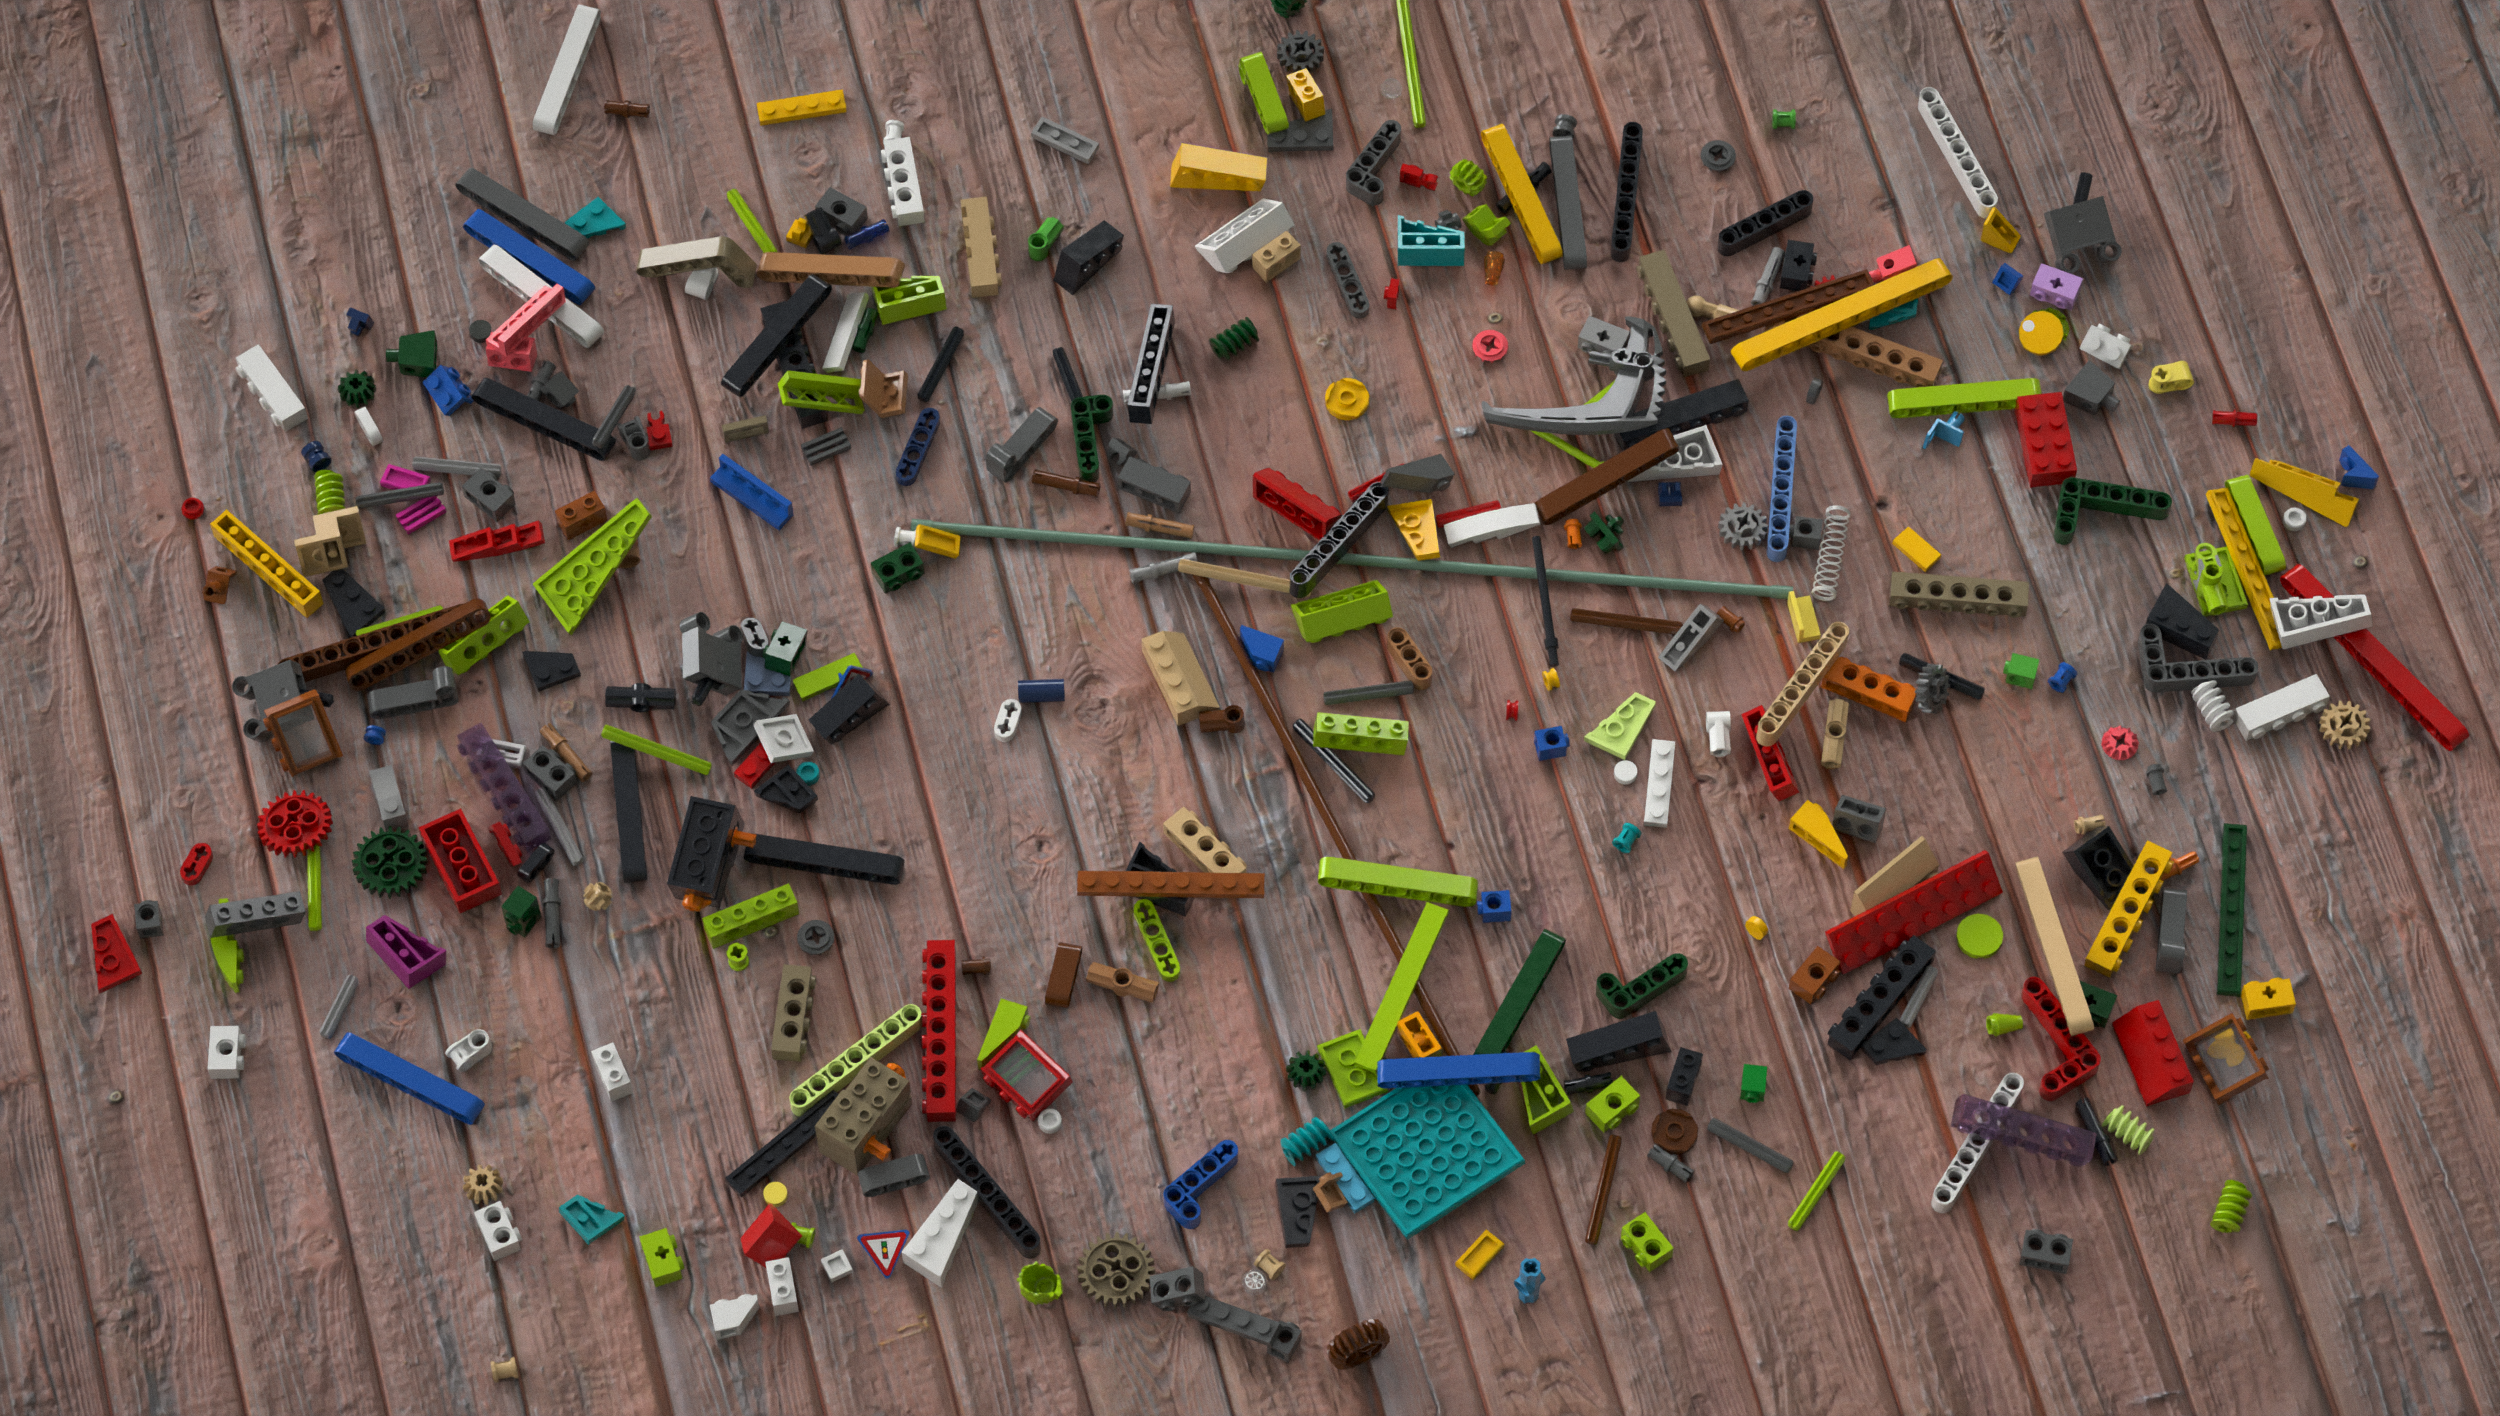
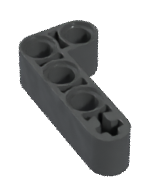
M1388 120L1383 123L1346 172L1347 192L1369 205H1378L1383 201L1384 183L1376 175L1401 142V125L1399 122Z
M1041 407L1036 408L1003 446L995 443L989 449L986 455L987 471L1005 483L1010 481L1055 430L1058 418Z
M448 666L438 667L432 671L433 679L369 692L367 699L370 717L373 719H385L457 704L459 698L453 669Z
M2163 887L2156 971L2180 974L2185 953L2183 939L2187 890Z

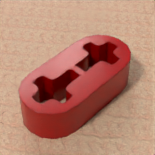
M198 843L189 852L180 869V875L185 884L196 885L203 878L213 860V852L208 844ZM203 851H205L206 856L202 855L199 859L198 853H203ZM194 869L196 875L188 877L187 872L191 873Z

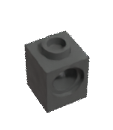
M562 371L555 374L540 388L544 395L558 409L563 406L568 408L577 399L575 395L579 392Z
M1796 516L1795 525L1790 524L1789 538H1793L1792 547L1819 550L1823 519ZM1807 531L1810 534H1802L1801 532Z
M145 900L139 904H134L136 929L140 939L164 936L162 914L158 901ZM149 915L153 916L150 920H144Z
M1280 1320L1282 1329L1273 1346H1267V1353L1289 1363L1302 1339V1330L1292 1322L1285 1323ZM1286 1336L1291 1338V1341L1283 1343L1279 1339Z

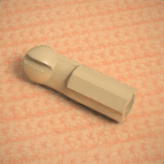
M1692 296L1687 300L1692 317L1704 316L1714 319L1739 311L1722 304L1715 305L1706 302L1701 296Z

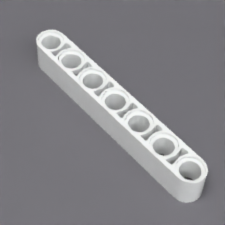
M584 5L577 6L533 120V130L556 135L601 18L600 9Z
M1926 87L1920 92L1918 110L1976 213L1980 217L1987 219L1992 208L1997 207V194L1939 92L1932 87Z
M495 244L478 259L480 266L525 302L530 300L545 285L552 288ZM565 298L566 302L548 319L582 346L590 348L604 334V329L597 321Z
M2009 1073L2003 1078L1936 1186L1931 1205L1936 1212L1947 1213L1952 1209L2013 1110L2024 1086V1080L2019 1074ZM2007 1085H2015L2018 1089H2009ZM2002 1103L2006 1107L1998 1108L1995 1104ZM1984 1122H1992L1995 1126L1988 1127ZM1979 1140L1983 1145L1977 1146L1972 1141ZM1969 1159L1972 1163L1964 1164L1961 1160ZM1955 1177L1959 1179L1960 1182L1953 1183L1949 1180V1178ZM1944 1196L1949 1201L1942 1202L1937 1197Z

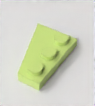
M1635 692L1610 717L1600 722L1595 730L1585 735L1584 741L1625 760L1654 710L1656 701Z

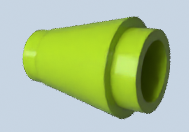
M1993 1013L1992 1016H1987L1986 1027L1990 1035L1999 1036L2022 1029L2023 1020L2021 1015Z

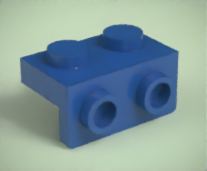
M440 365L422 383L443 414L450 416L464 402L471 404L473 399L471 398L469 387L460 380L459 372L453 367L449 368Z

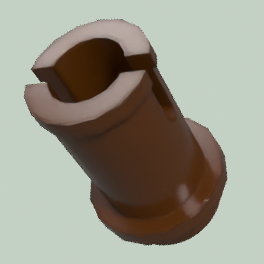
M984 956L982 959L962 960L963 975L975 973L987 975L988 972H991L990 958L986 959Z

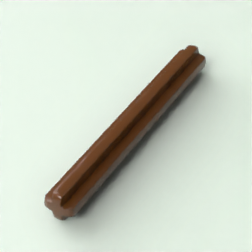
M1572 608L1570 614L1572 622L1675 635L1683 626V623L1680 621Z
M1609 1136L1585 1237V1242L1588 1244L1596 1245L1599 1240L1622 1142L1620 1136Z

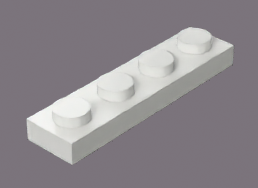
M1652 739L1644 826L1667 828L1675 741Z

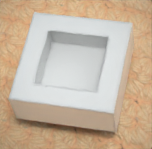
M843 1249L821 1259V1263L831 1283L853 1273V1269Z

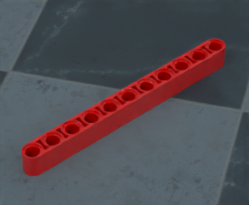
M2301 564L2295 565L2280 577L2282 586L2292 597H2299V599H2313V596L2334 598ZM2366 628L2333 637L2446 750L2452 751L2469 737L2466 727Z

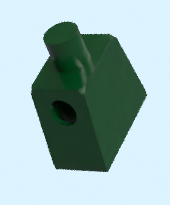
M435 330L400 336L399 349H386V362H398L400 373L403 375L427 378L437 369V337Z

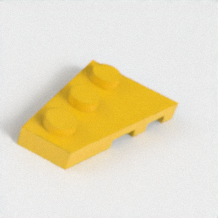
M1432 499L1387 506L1389 514L1418 561L1440 558Z

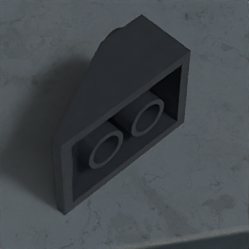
M2101 826L2092 830L2062 853L2079 878L2107 910H2110L2134 865L2110 826Z

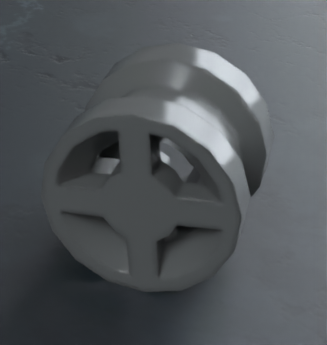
M1567 114L1558 115L1555 119L1556 126L1553 128V136H1572L1573 139L1575 133L1573 129L1577 125V120Z

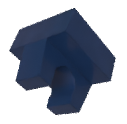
M350 307L346 314L350 320L347 328L351 330V334L358 337L364 328L371 330L374 324L370 315Z
M1681 482L1658 483L1659 507L1682 506Z

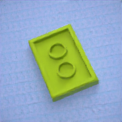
M2227 546L2216 548L2223 569L2220 581L2229 605V610L2224 613L2247 609L2248 603ZM2209 550L2199 552L2204 557L2211 555ZM2195 553L2186 554L2184 560L2202 615L2205 617L2212 616L2209 613L2206 601L2197 595L2190 573L2192 562L2195 560Z
M1361 1029L1317 1045V1050L1321 1059L1325 1062L1327 1072L1344 1108L1388 1092V1088L1378 1087L1377 1073L1357 1067L1354 1064L1365 1040Z

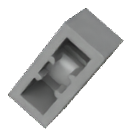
M1589 316L1578 337V348L1590 354V351L1611 354L1618 348H1627L1630 331Z

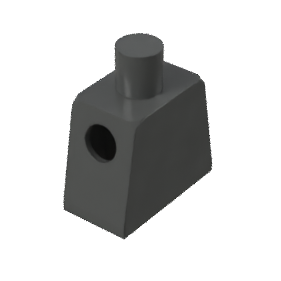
M2089 360L2066 387L2063 395L2065 403L2093 415L2097 414L2103 406L2114 412L2120 404V400L2112 396L2115 386L2114 381Z

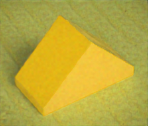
M1992 208L1983 225L1981 241L2007 253H2012L2021 235L1997 208Z

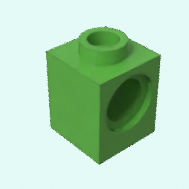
M2013 653L2011 661L2006 660L2003 670V673L2007 674L2005 683L2032 689L2040 659Z

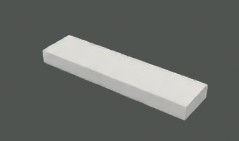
M865 292L848 294L822 368L826 373L844 371L858 331V325L861 322L869 299V295Z

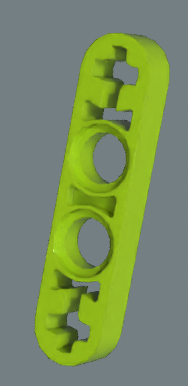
M1141 899L1134 905V917L1160 977L1164 981L1173 982L1180 976V964L1153 903L1147 899ZM1144 907L1145 910H1148L1149 919L1147 921L1144 916V913L1140 912V908ZM1150 926H1156L1159 932L1152 936L1147 934L1146 929ZM1162 945L1168 951L1164 955H1158L1155 952V948ZM1167 960L1170 968L1174 970L1172 974L1166 971L1165 961Z

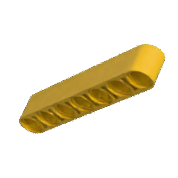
M1499 124L1481 131L1483 144L1539 263L1545 264L1563 257L1559 240L1505 126Z

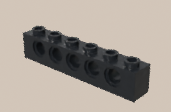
M786 301L760 308L764 327L785 305ZM801 330L789 342L793 346L785 347L776 358L782 376H784L787 370L816 374L813 362L809 363L807 357H809L806 344L802 345L800 341L803 338ZM789 392L791 399H798L796 395ZM806 394L809 399L818 401L813 395ZM794 407L802 429L828 421L827 412H830L828 410Z
M1151 304L1127 405L1130 423L1152 424L1175 325L1173 305Z
M1913 935L1909 941L1905 939L1897 950L1898 954L1895 957L1891 956L1884 964L1885 969L1883 972L1874 975L1870 981L1871 986L1867 991L1863 989L1856 998L1857 1003L1853 1007L1849 1006L1844 1011L1841 1022L1839 1024L1834 1023L1827 1033L1829 1035L1828 1045L1848 1060L1855 1056L1860 1050L1861 1044L1870 1038L1921 977L1926 967L1930 966L1934 961L1936 950ZM1903 961H1911L1913 965H1905ZM1896 977L1897 979H1899V981L1892 982L1889 980V978ZM1875 994H1882L1885 998L1879 999ZM1867 1010L1871 1015H1863L1861 1011ZM1853 1027L1857 1029V1031L1849 1032L1847 1028Z

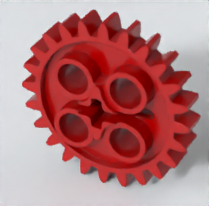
M294 790L292 796L284 792V798L282 799L275 796L277 802L268 801L269 809L262 808L264 815L258 816L260 823H257L258 835L263 846H267L269 852L274 850L277 856L283 852L285 858L288 857L289 853H292L294 858H296L298 852L306 856V850L308 849L315 852L313 846L321 847V839L328 840L326 833L332 832L330 827L333 824L332 814L327 802H323L321 796L316 798L313 792L307 796L305 790L300 795H297L296 790Z

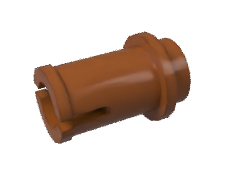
M1726 606L1718 610L1717 615L1724 620L1723 623L1730 628L1731 632L1739 633L1744 628L1745 622L1743 617L1736 616Z

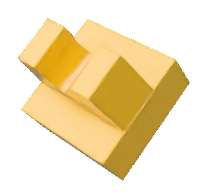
M795 219L786 235V241L807 248L813 233L805 219Z

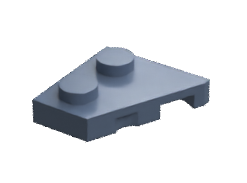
M747 651L744 690L752 691L755 694H768L769 696H790L792 676L765 669V659L753 656Z

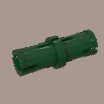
M865 308L852 345L854 351L858 353L866 351L869 338L874 333L873 327L876 318L879 315L877 310Z

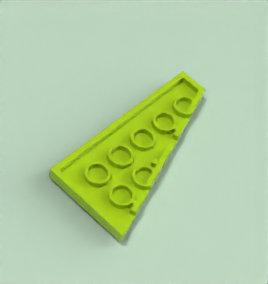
M638 498L634 499L533 583V586L570 635L574 633L652 518V515Z

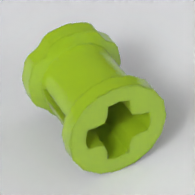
M740 943L731 944L726 952L729 966L734 971H743L749 965L747 948Z
M792 1222L791 1224L802 1235L797 1243L806 1245V1248H811L816 1228L808 1229L797 1226V1223Z

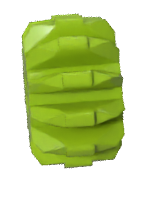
M1463 159L1459 161L1450 171L1449 178L1453 181V185L1457 186L1458 190L1463 191L1465 195H1477L1487 184V176L1483 173L1484 170L1480 169L1471 160Z

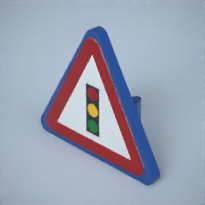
M850 665L847 667L844 675L838 673L840 682L831 699L858 674L867 679L873 674L872 670Z
M908 1230L860 1234L857 1236V1240L883 1276L890 1278L910 1232Z

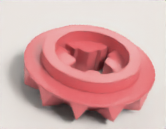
M1485 330L1476 335L1473 340L1472 349L1475 356L1481 358L1482 362L1486 360L1493 363L1495 360L1501 361L1502 357L1507 354L1508 341L1498 331ZM1494 341V349L1487 352V346Z
M2119 725L2115 728L2110 727L2106 733L2104 732L2101 744L2104 752L2112 759L2127 760L2135 755L2139 742L2137 734H2134L2130 727L2126 729ZM2124 737V744L2116 748V740Z

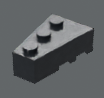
M2167 583L2146 621V624H2155L2160 628L2162 640L2205 660L2211 652L2219 629Z
M858 674L809 719V722L832 745L835 742H839L845 735L890 704L874 685Z

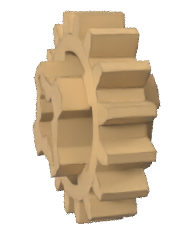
M2339 701L2337 707L2331 703L2329 710L2324 709L2319 721L2322 724L2319 730L2320 732H2325L2324 740L2331 739V746L2337 743L2339 749L2346 745L2348 750H2350L2352 744L2359 747L2361 741L2365 742L2370 731V726H2368L2370 718H2364L2366 711L2360 712L2359 704L2352 707L2351 701H2348L2347 705H2343L2342 701Z

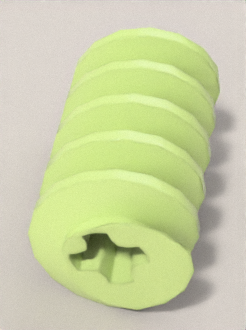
M2121 1105L2106 1117L2102 1127L2109 1125L2108 1131L2110 1133L2116 1131L2115 1137L2118 1139L2124 1136L2123 1143L2129 1144L2132 1142L2130 1148L2132 1150L2139 1148L2138 1154L2141 1155L2152 1143L2155 1129L2151 1128L2145 1131L2147 1123L2144 1122L2140 1126L2137 1125L2139 1117L2137 1116L2131 1120L2132 1112L2128 1111L2126 1114H2123L2124 1106Z

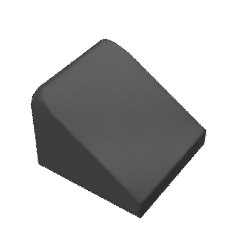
M971 1088L960 1098L956 1111L972 1122H975L990 1104L991 1099Z

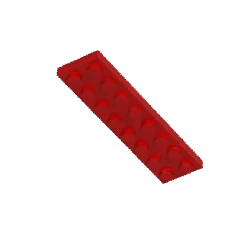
M1984 850L1825 931L1833 956L1840 961L1839 971L1844 975L1900 946L1905 939L1909 941L1913 935L1918 937L2003 893L1989 852Z

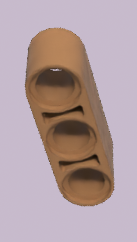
M1392 628L1388 632L1387 637L1389 653L1408 680L1413 682L1415 689H1428L1432 684V668L1403 628ZM1394 640H1401L1402 642H1401V643H1394L1393 641H1394ZM1406 657H1412V658H1414V660L1409 661V660H1406L1405 658H1406ZM1424 674L1426 677L1420 678L1417 675Z

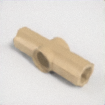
M1842 699L1829 701L1821 765L1826 767V769L1841 767L1849 703ZM1836 732V733H1838V734H1840V735H1839V736H1833V735H1831L1830 733Z

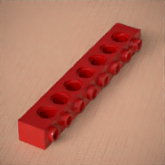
M927 940V949H922V961L927 963V970H922V983L927 984V992H922V1005L927 1006V1013H922V1027H927V1035H922V1049H927V1056H922V1070H926V1078H922V1092H926V1100H922V1114H927L928 1122H956L955 940ZM936 964L944 965V967L940 969L934 968ZM937 985L944 986V988L941 990L934 989V987ZM941 1006L944 1010L937 1012L934 1011V1008ZM937 1028L944 1029L942 1033L934 1032V1030ZM938 1049L945 1051L941 1055H936L933 1053ZM937 1071L944 1072V1074L939 1077L933 1075ZM936 1093L944 1094L942 1098L933 1097Z

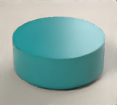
M804 762L797 768L796 773L808 786L818 782L820 771L815 763Z

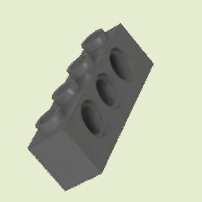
M297 891L209 905L205 920L210 938L301 924L306 911L301 893Z

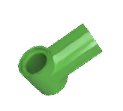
M1048 217L1038 231L1029 236L1028 254L1032 260L1042 261L1047 257L1048 250L1064 230V225L1058 219Z

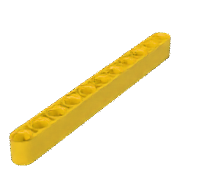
M1936 258L1740 342L1732 348L1731 354L1742 371L1752 370L1940 289L1952 281L1953 275L1942 259Z

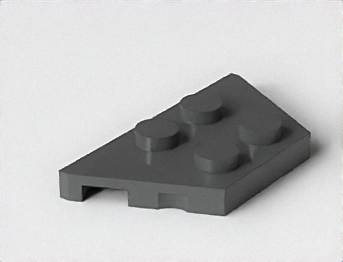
M741 689L714 717L711 725L732 766L759 738L754 728L756 720L778 717L790 705L788 698L776 699L769 697L768 694H755L752 691Z

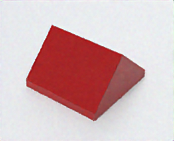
M769 1203L740 1239L744 1255L766 1268V1261L785 1258L801 1239L802 1235L772 1203Z

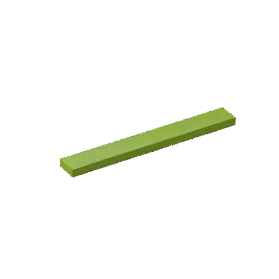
M1429 902L1426 903L1356 1057L1355 1066L1377 1073V1062L1383 1060L1397 1029L1398 1021L1401 1020L1446 921L1449 914L1448 909Z

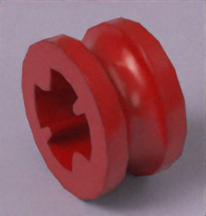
M1507 700V721L1510 718H1513L1514 721L1518 720V700L1514 703Z

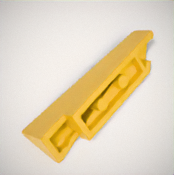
M2258 458L2254 459L2250 471L2252 478L2344 527L2350 524L2359 498L2338 492L2340 482L2277 460H2270L2268 463Z

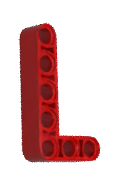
M2030 977L2025 980L2021 994L2022 999L2068 1058V1061L2045 1074L2041 1080L2040 1096L2046 1101H2054L2095 1076L2099 1069L2101 1056L2084 1033L2071 1036L2060 1002L2040 978ZM2028 989H2036L2038 993H2031ZM2042 1007H2050L2052 1011H2044ZM2056 1025H2064L2066 1029H2058ZM2070 1043H2078L2080 1047H2072ZM2084 1061H2091L2094 1065L2088 1066ZM2065 1073H2073L2075 1077L2069 1078ZM2045 1085H2054L2056 1089L2050 1090Z

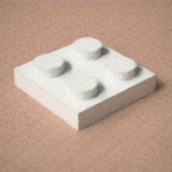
M797 714L756 720L754 728L771 763L810 757L813 754L814 750Z

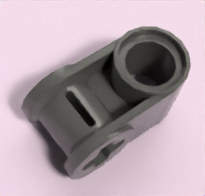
M635 416L633 420L626 423H617L619 434L633 459L641 461L648 458L651 451L648 437L640 418Z

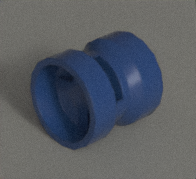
M320 441L308 443L301 451L304 459L309 461V467L313 472L324 470L331 464V457L328 453L324 452V447Z

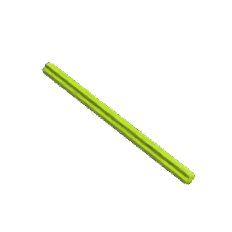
M1396 0L1414 127L1417 129L1424 128L1426 120L1408 0Z

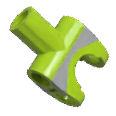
M2201 543L2196 547L2195 560L2192 562L2190 573L2197 595L2206 601L2209 613L2211 615H2220L2229 610L2220 581L2223 573L2222 565L2215 547L2209 543ZM2201 549H2208L2211 555L2204 557L2200 555L2199 551Z

